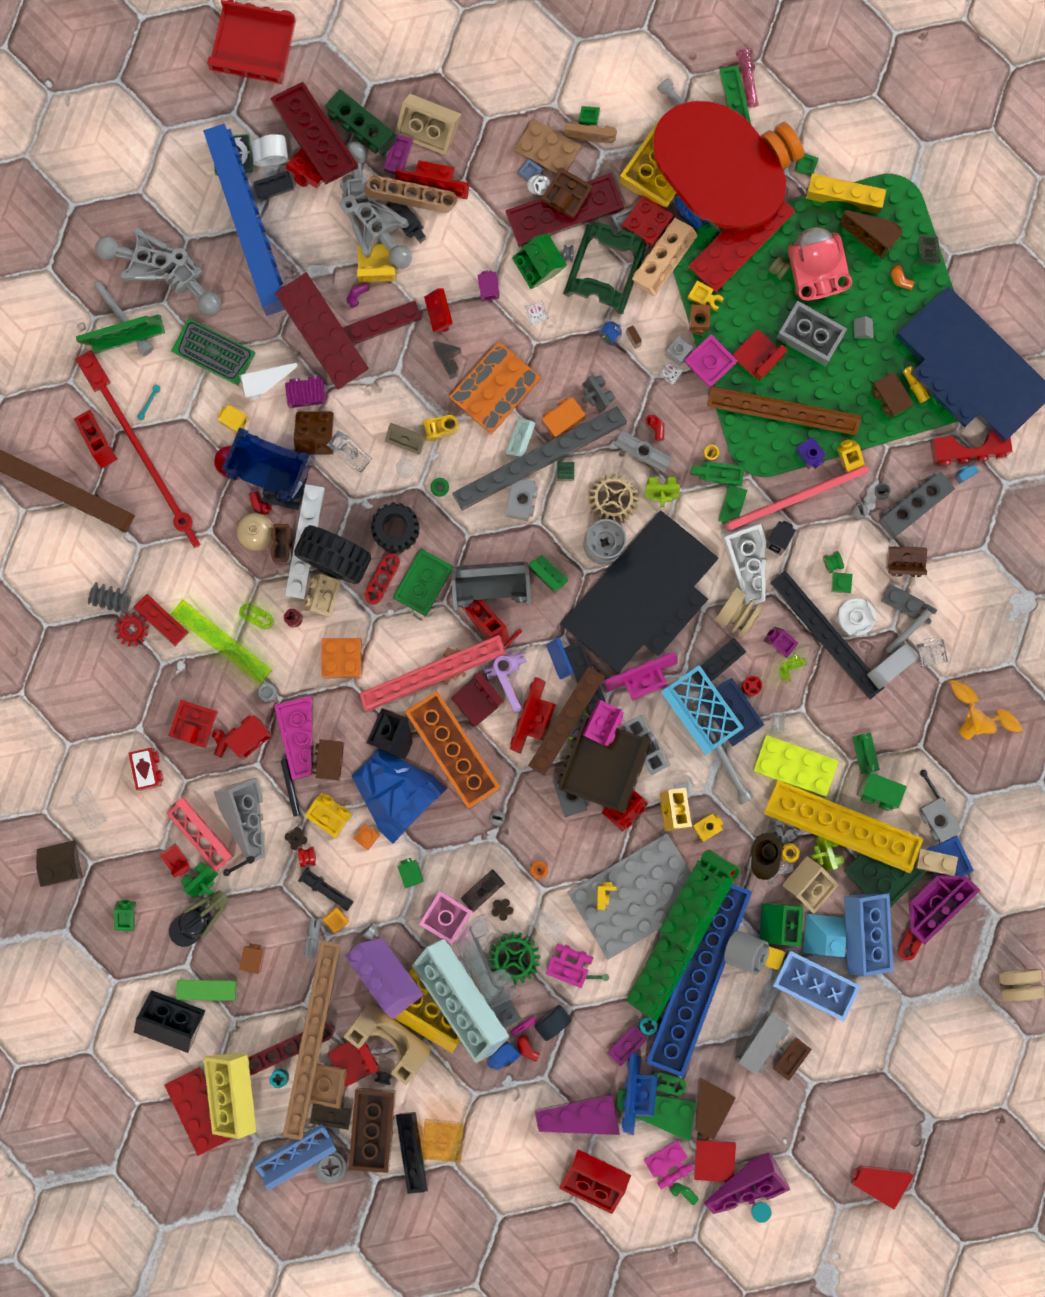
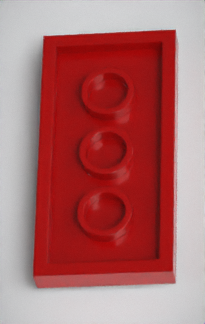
M201 1067L164 1085L197 1156L233 1139L212 1134L206 1077Z

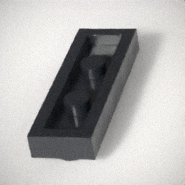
M733 638L701 665V668L711 682H713L744 655L746 651ZM697 671L692 675V678L697 684L702 685L703 676Z

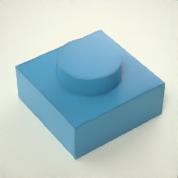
M967 465L958 471L959 475L955 479L958 484H961L979 470L975 465L970 468Z

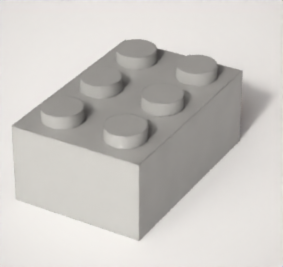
M797 301L776 339L826 367L847 328Z

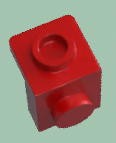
M176 843L159 853L174 878L184 875L190 868L188 859Z

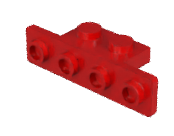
M418 160L415 172L396 169L395 180L451 191L457 198L468 199L469 183L452 180L455 167Z
M535 677L530 685L528 698L523 704L522 715L517 721V729L510 742V750L520 754L527 736L544 740L556 704L540 699L546 681Z

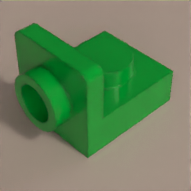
M124 899L116 902L114 907V931H134L135 901Z

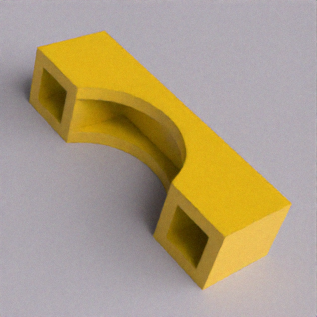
M812 173L806 199L819 202H847L857 206L860 211L879 215L883 208L886 190Z

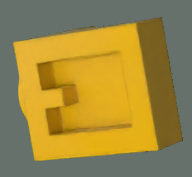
M601 882V886H597L596 910H605V906H609V894H605L606 890H617V886H613L612 882Z

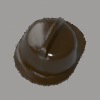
M763 833L757 836L753 843L751 870L757 878L762 880H769L777 874L783 855L781 843L773 834Z

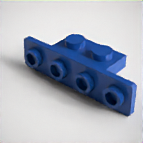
M635 1053L630 1054V1059L627 1062L629 1073L625 1082L627 1093L623 1103L625 1114L622 1119V1129L628 1135H634L636 1116L654 1117L658 1079L655 1075H640L641 1057Z

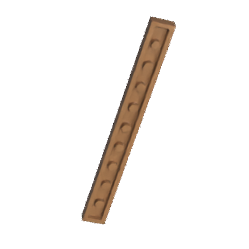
M321 940L282 1137L303 1140L338 963L340 943Z

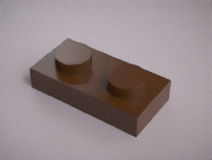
M795 1037L772 1069L789 1081L812 1049Z

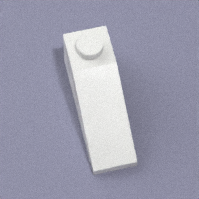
M297 363L239 375L244 397H249L250 400L261 398L260 394L266 393L297 367Z

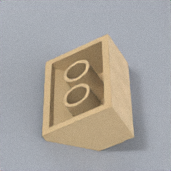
M409 94L402 103L395 134L413 139L415 144L447 155L457 132L461 114Z

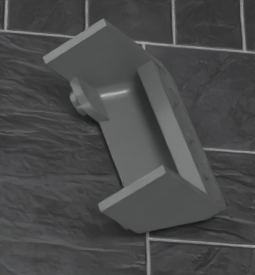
M528 562L463 565L452 568L451 582L454 610H458V607L470 606L469 604L473 600L509 597L515 600L516 603L527 602V605H531Z

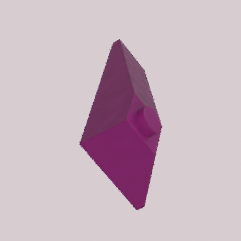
M767 1152L751 1160L711 1195L704 1204L713 1214L735 1209L740 1203L748 1202L749 1205L753 1204L755 1199L766 1197L767 1200L772 1199L791 1189L777 1162Z

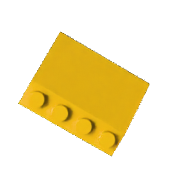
M657 122L620 175L619 183L635 194L644 195L653 202L667 208L677 193L661 174L653 157L652 138L658 124Z
M412 967L409 975L424 995L394 1019L453 1053L460 1039Z

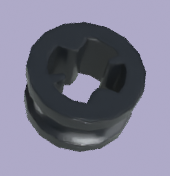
M382 1071L376 1072L377 1078L374 1079L375 1082L391 1085L390 1079L393 1078L392 1074Z

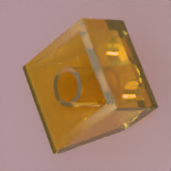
M425 1119L422 1145L423 1159L461 1162L465 1122Z

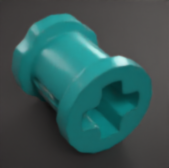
M645 1016L640 1020L639 1027L644 1034L651 1035L657 1030V1022ZM650 1020L653 1028H649L647 1031L643 1023H647Z
M283 1069L274 1071L269 1079L270 1084L274 1088L285 1086L289 1081L287 1071ZM278 1074H280V1077H284L281 1084H279L278 1080H275Z

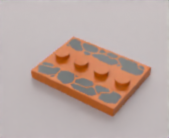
M498 341L453 391L449 399L492 435L537 385L541 377Z

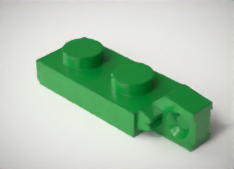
M706 462L701 463V466L692 465L690 475L700 476V480L704 482L742 486L744 466Z

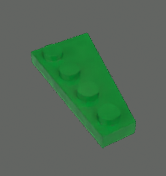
M618 1089L616 1109L625 1113L623 1103L627 1090ZM656 1095L654 1117L636 1116V1118L690 1141L696 1102Z

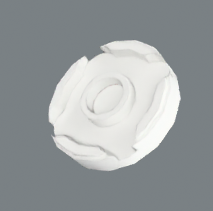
M849 599L838 610V625L848 635L862 636L869 632L875 624V609L868 601L863 599Z

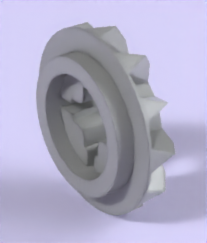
M772 817L769 822V832L776 836L779 842H791L797 837L800 828L787 824L792 829L786 830L784 836H782V829L776 827V825H782L784 822Z
M334 1152L315 1163L316 1175L325 1183L339 1181L346 1171L344 1157L338 1152ZM330 1159L333 1165L339 1166L333 1169L332 1175L329 1169L322 1168L329 1164Z

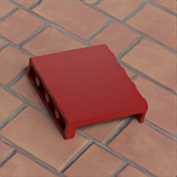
M221 0L222 11L212 56H209L207 61L209 70L283 84L296 25L295 15L288 10L276 11L267 6L261 8L251 3L240 4L235 0Z

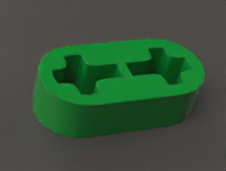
M660 1071L651 1074L657 1077L660 1075L662 1080L667 1081L666 1084L659 1083L657 1090L673 1095L684 1093L686 1084L682 1078ZM680 1081L682 1089L674 1091V1087L669 1086V1082L676 1083Z

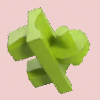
M649 477L647 484H645V499H653V502H660V507H665V502L679 499L680 484H677L675 477L666 478L665 484H658V478Z
M822 837L815 838L817 846L814 847L815 854L810 856L811 859L817 858L818 864L822 865L825 871L838 869V866L844 863L841 853L834 855L832 849L838 846V844Z

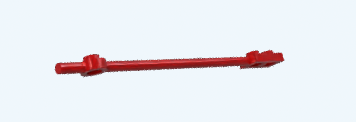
M89 350L75 358L94 392L98 390L102 392L174 513V527L180 532H185L194 548L199 547L201 544L191 529L193 526L192 517L185 512H181L107 388L111 381L92 350ZM184 518L186 522L181 525L179 521Z

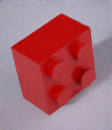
M248 715L241 721L242 725L237 729H231L226 734L227 738L224 739L238 758L243 760L273 736L260 718L255 715L252 717Z

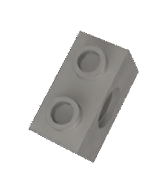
M522 479L511 485L506 518L529 521V516L533 517L535 506L532 505V499L537 498L538 487H535V481ZM519 496H526L528 501L525 504H520L517 498Z
M942 797L920 808L922 813L919 815L925 824L928 823L932 830L929 832L935 841L944 842L962 831ZM937 815H941L944 818V823L941 826H937L934 823Z

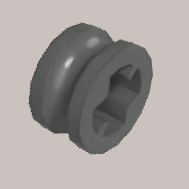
M564 245L563 259L565 262L566 260L573 262V245L570 247Z

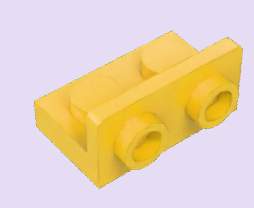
M323 793L314 800L305 814L307 819L335 839L353 816L346 807L340 806L332 797Z

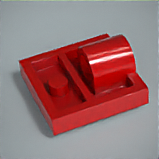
M302 149L287 163L286 170L294 174V179L298 185L306 187L310 184L318 188L323 183Z
M643 195L622 223V228L642 238L643 242L653 247L674 219V214Z
M180 700L168 736L206 748L218 712Z

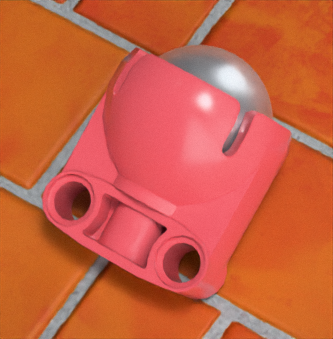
M812 227L803 231L794 243L789 244L788 254L796 286L795 293L799 298L805 301L820 299L846 291L851 287L852 279L849 276L842 238L839 233H830L824 228ZM844 276L845 283L839 286L838 280L840 277ZM808 286V294L802 296L801 291L803 287Z

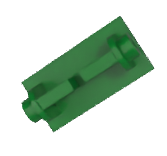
M871 733L853 736L852 739L860 773L865 774L880 770Z

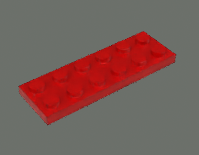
M783 200L776 214L764 224L741 230V228L725 229L688 268L708 287L714 289L713 292L716 294L795 214V210Z

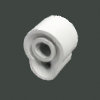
M277 134L267 135L251 142L253 164L255 166L278 165L288 161L285 136Z

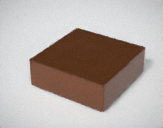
M633 325L628 327L626 334L634 349L641 346L642 340Z

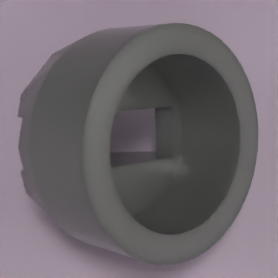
M885 483L878 484L875 488L876 498L879 500L888 498L891 491L890 487Z

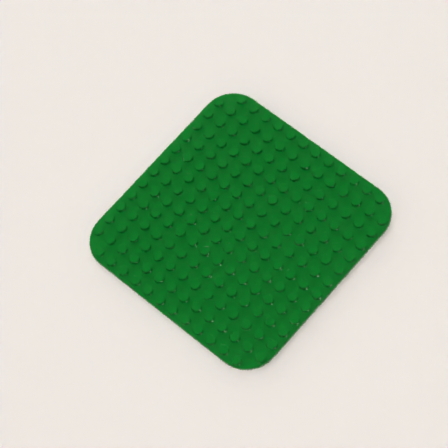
M879 174L854 182L886 190L883 208L879 215L860 211L857 206L842 201L819 202L806 199V196L786 201L795 210V214L716 294L712 292V295H720L724 299L723 302L714 301V304L719 307L718 311L710 308L709 331L702 335L692 332L696 347L712 334L733 356L756 330H760L778 348L783 345L788 349L785 356L760 382L737 362L712 387L861 415L857 435H851L716 408L730 455L738 466H744L745 472L758 477H772L806 467L795 450L812 437L826 454L823 461L839 457L837 447L841 446V442L845 440L855 441L859 444L860 450H865L958 422L940 403L934 406L931 398L919 403L913 390H910L911 386L903 370L909 366L916 369L921 362L895 338L904 326L948 286L954 291L923 195L918 187L907 178L897 174ZM847 210L887 219L901 227L903 233L900 239L883 260L839 225ZM714 223L704 225L698 230L694 229L697 234L696 239L673 270L688 322L690 320L691 304H698L687 298L697 281L705 284L688 266L725 230V228L715 226ZM820 227L828 230L830 233H839L842 238L849 276L852 279V285L848 290L820 299L805 301L795 293L796 286L791 267L781 280L777 278L776 274L768 272L779 256L783 258L785 263H790L788 246L794 243L798 236L806 229ZM894 266H901L905 278L914 281L912 290L894 284L891 277V270ZM842 276V277L839 278V280H838V285H839V286H841V285H843V284L845 283V277H844V276ZM803 287L801 291L802 296L808 294L809 287ZM797 301L847 328L826 367L776 339ZM864 316L873 319V338H854V319ZM702 317L695 318L698 324L705 322ZM894 372L912 400L913 405L910 409L890 419L889 416L883 413L881 409L882 404L879 399L876 400L872 395L871 390L873 389L871 387L878 380Z

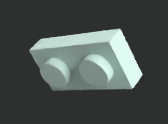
M518 419L505 454L517 458L523 456L536 423L531 420Z

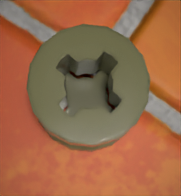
M779 256L768 272L776 274L777 278L781 280L790 269L791 264L785 263L783 258Z

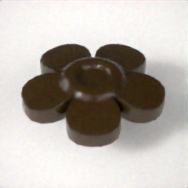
M503 899L502 904L499 900H495L493 906L497 909H493L491 913L494 917L500 914L499 919L505 921L507 920V914L512 915L514 909L513 907H507L510 905L508 899Z

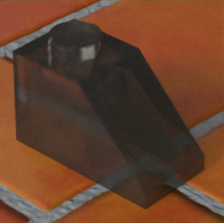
M492 869L461 897V900L474 912L506 883Z

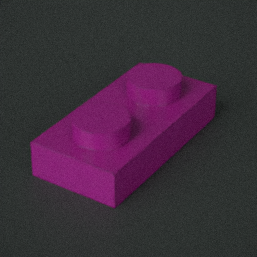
M395 134L398 141L389 150L383 168L384 171L395 174L396 169L404 170L413 139Z
M634 1024L607 1053L622 1066L630 1058V1054L635 1053L648 1038Z

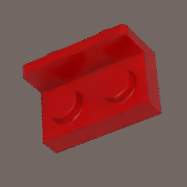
M634 790L626 814L607 807L601 813L623 832L632 825L633 820L645 811L648 803Z

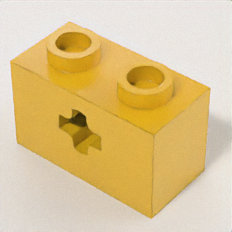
M686 788L671 789L659 793L665 832L692 827Z

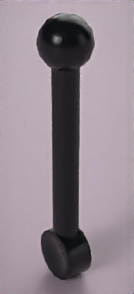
M921 770L920 776L925 778L937 798L941 797L927 776V771Z
M250 855L238 865L225 869L223 875L229 876L236 869L248 863L252 864L255 861L254 856Z

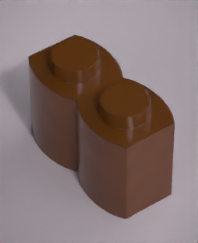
M274 524L271 530V537L274 542L271 548V558L276 565H290L292 561V550L290 547L293 539L292 530L288 524Z

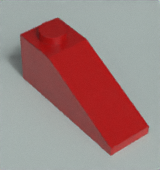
M91 410L74 418L91 455L101 469L118 460Z
M482 599L473 600L469 604L470 606L462 607L485 640L498 635L501 636L503 643L510 639L507 626Z

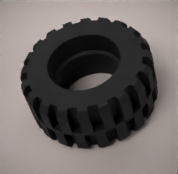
M308 525L304 528L294 549V554L298 559L331 576L352 584L361 582L371 561V554L364 548L339 535L313 525Z

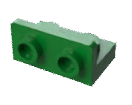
M540 555L536 560L533 559L528 565V568L555 594L568 582V579L543 555Z

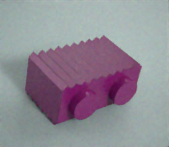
M311 376L308 377V380L304 381L294 378L285 383L287 405L289 408L327 404L323 378Z

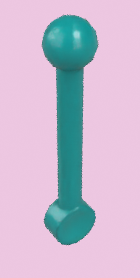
M159 385L153 386V392L150 398L148 399L142 412L137 415V418L139 420H143L145 418L144 414L146 413L153 398L155 397L156 393L160 392L161 389Z

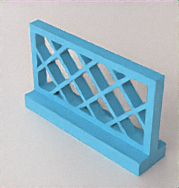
M700 665L661 691L705 755L744 729ZM697 671L703 676L702 685L691 683L692 675ZM679 684L688 685L686 696L678 695L674 687ZM690 685L701 687L699 698L688 696ZM703 688L712 689L714 692L713 701L702 699ZM688 699L699 701L697 712L690 711L687 708ZM701 701L712 703L711 714L700 712ZM715 703L724 706V716L713 715ZM699 715L710 716L708 727L699 725ZM712 717L723 719L722 730L711 728ZM726 719L734 720L738 728L732 732L725 731ZM710 730L721 732L720 741L714 745L709 739ZM723 733H729L723 738Z

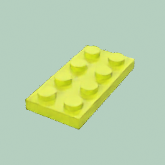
M765 735L753 772L827 797L839 761Z

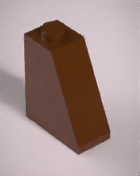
M701 1077L698 1079L695 1129L698 1131V1136L708 1141L709 1138L715 1139L736 1097Z

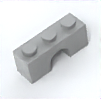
M639 715L623 724L627 732L649 738L653 741L645 760V765L651 776L671 765L644 715Z

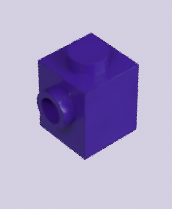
M813 437L795 450L808 470L812 467L816 469L824 463L823 459L826 454Z

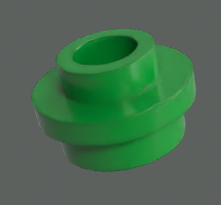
M444 478L434 479L430 485L432 494L437 497L445 496L449 491L447 480ZM438 485H443L444 488L443 490L438 491L436 487Z

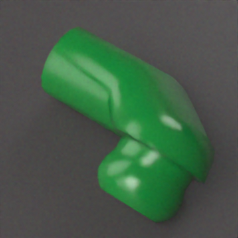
M678 1182L674 1183L669 1189L675 1197L681 1193L691 1205L696 1204L699 1200L690 1188Z

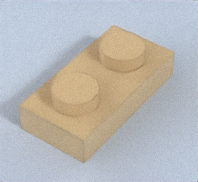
M920 849L915 868L942 875L955 876L958 857Z

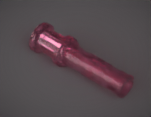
M749 48L737 51L736 56L739 58V72L743 76L747 107L752 108L751 105L757 107L759 102L753 75L755 70L751 57L753 51Z

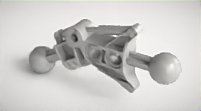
M353 141L346 147L357 162L358 169L351 172L352 179L340 184V188L343 190L340 203L341 209L350 218L353 225L352 229L362 249V254L366 258L371 256L376 244L382 242L389 251L390 264L397 269H404L410 265L412 253L406 246L398 245L390 234L398 228H407L409 222L384 203H380L376 199L365 195L363 188L368 178H363L362 164L367 158V149L364 144ZM369 184L372 189L376 190L373 186L374 184ZM371 211V215L364 218V214ZM357 216L364 224V234L354 219ZM381 225L382 229L379 232H375V228Z
M140 228L134 230L137 238L135 250L119 246L117 241L111 237H102L97 241L95 251L99 258L112 260L119 257L131 261L129 267L120 274L123 282L164 279L167 284H171V289H175L176 294L183 293L189 289L198 299V308L204 315L213 316L221 309L220 297L213 292H206L198 284L197 281L202 275V269L195 266L196 264L189 258L184 249L177 248L173 250L167 247V244L144 233ZM151 245L161 249L162 251L166 250L171 254L154 250ZM141 256H148L144 261L139 260ZM161 260L166 261L162 266L157 265Z

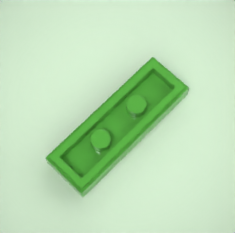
M177 980L176 1000L235 1001L236 981Z

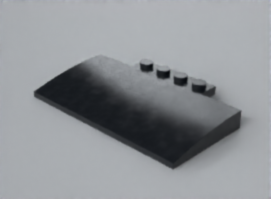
M660 510L561 622V625L619 674L643 645L659 657L708 601V598L697 590L695 586L719 558Z

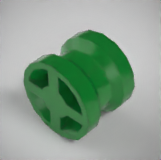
M839 551L833 552L832 555L823 556V562L829 574L833 573L836 569H844V563Z

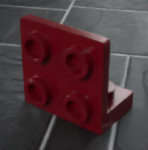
M480 672L474 675V678L451 697L453 702L475 727L504 704V700Z

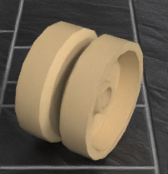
M1024 969L998 973L1000 984L1012 985V987L1003 988L1000 991L1001 1001L1023 1002L1045 997L1043 986L1031 985V983L1043 980L1042 969Z

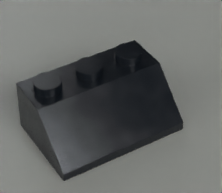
M151 990L136 1018L133 1033L188 1053L197 1036L206 1010Z

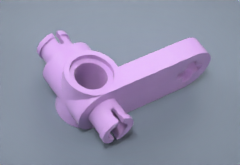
M522 651L515 655L510 652L491 661V666L484 668L488 680L495 676L498 677L514 713H518L522 709L506 676L519 670V665L527 662L525 657H523ZM500 662H507L509 668L506 671H500L498 669Z

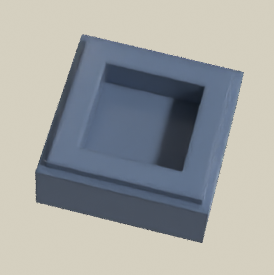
M528 158L517 175L528 182L530 177L540 176L544 169Z

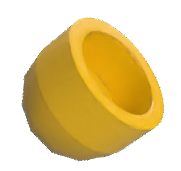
M715 445L706 446L703 449V456L707 460L716 459L719 456L718 447ZM710 448H712L713 450L711 451V453H710V455H709V457H708L707 454H708Z

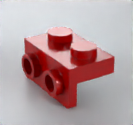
M438 288L425 295L424 299L433 332L449 331L448 327L453 324L444 288Z

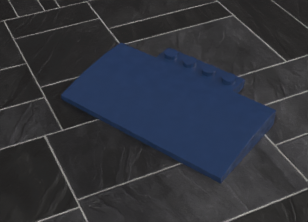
M949 286L895 336L921 362L912 371L911 375L964 428L977 417L1005 443L1045 404V380Z

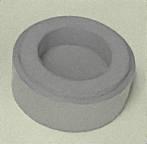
M264 683L258 689V697L264 702H272L277 697V689L271 683Z

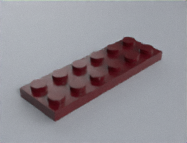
M304 82L270 98L271 103L325 185L358 169L357 162Z
M609 173L587 181V183L593 186V189L574 220L542 202L541 198L505 210L518 247L528 244L534 237L546 234L553 235L624 210V205L612 174Z
M307 272L275 292L278 300L337 390L369 369Z

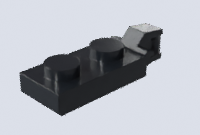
M393 202L385 204L401 217L407 219L409 226L407 228H400L407 237L412 238L414 236L420 244L426 240L425 234L421 231L423 229L421 222L407 205Z

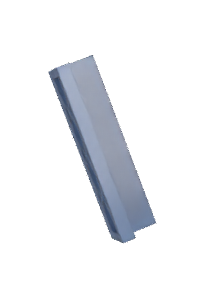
M320 1124L303 1135V1140L294 1139L253 1164L262 1176L264 1185L269 1191L334 1153L337 1149L329 1132L323 1124ZM320 1132L325 1135L320 1139H313ZM299 1144H306L305 1148L296 1149ZM282 1154H289L288 1158L279 1159ZM267 1163L272 1164V1167L265 1171L261 1168Z

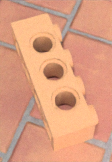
M674 218L672 223L667 226L662 237L657 240L653 250L645 257L641 267L635 271L632 280L638 288L654 297L696 239L697 234L693 227Z

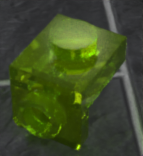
M793 656L788 658V662L781 664L779 674L781 679L785 680V683L791 681L789 670L807 665L805 657Z

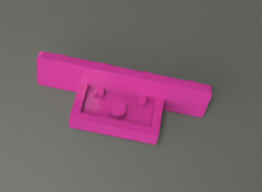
M675 652L667 653L659 659L645 662L642 666L630 668L625 673L610 676L604 681L605 688L609 692L625 685L633 701L668 687L661 670L676 665L678 663Z

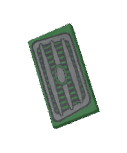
M189 318L171 350L177 356L237 386L241 382L239 375L246 373L256 354L251 349Z

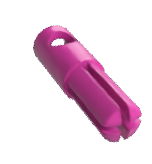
M530 1017L511 1030L512 1034L516 1036L537 1023L535 1017Z

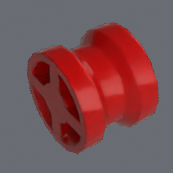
M756 676L746 678L742 683L743 692L748 696L757 695L762 690V681Z
M314 846L305 850L303 848L298 849L300 867H305L309 864L316 866Z

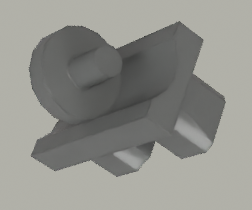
M591 375L582 384L585 388L582 390L585 395L581 399L582 402L586 403L589 401L591 406L595 405L599 412L604 411L615 399L612 391L609 390L605 393L602 391L601 388L606 384L602 375L597 377Z

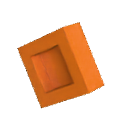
M364 824L353 839L369 850L380 835L367 824Z

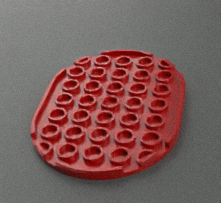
M692 101L670 109L658 122L652 138L655 163L667 182L695 215L702 220L706 219L714 223L715 226L720 228H741V230L764 224L776 214L786 193V177L783 167L773 151L742 115L718 103Z

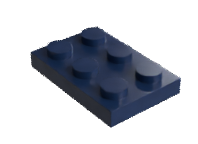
M730 678L716 688L744 727V729L728 739L733 747L763 727L764 723L733 678ZM709 692L702 699L713 701L714 692ZM701 701L709 714H711L712 703ZM715 703L713 715L724 716V706ZM712 717L720 730H722L723 719ZM726 719L725 731L732 732L738 728L734 720Z

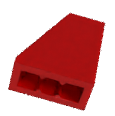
M860 1165L858 1169L855 1168L850 1176L852 1179L851 1183L893 1210H895L914 1177L912 1173L906 1170Z

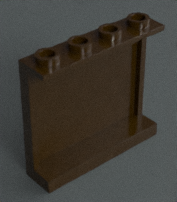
M585 715L584 720L581 719L578 724L577 730H579L577 738L574 737L570 746L572 748L571 755H567L563 766L566 767L564 773H560L558 777V789L626 814L653 741L649 738L616 728L613 742L609 743L608 746L601 745L582 735L590 719Z

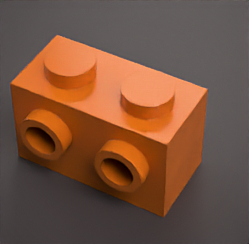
M573 397L563 399L558 403L559 407L555 410L550 409L542 415L544 417L542 418V424L553 439L567 433L586 419V414Z

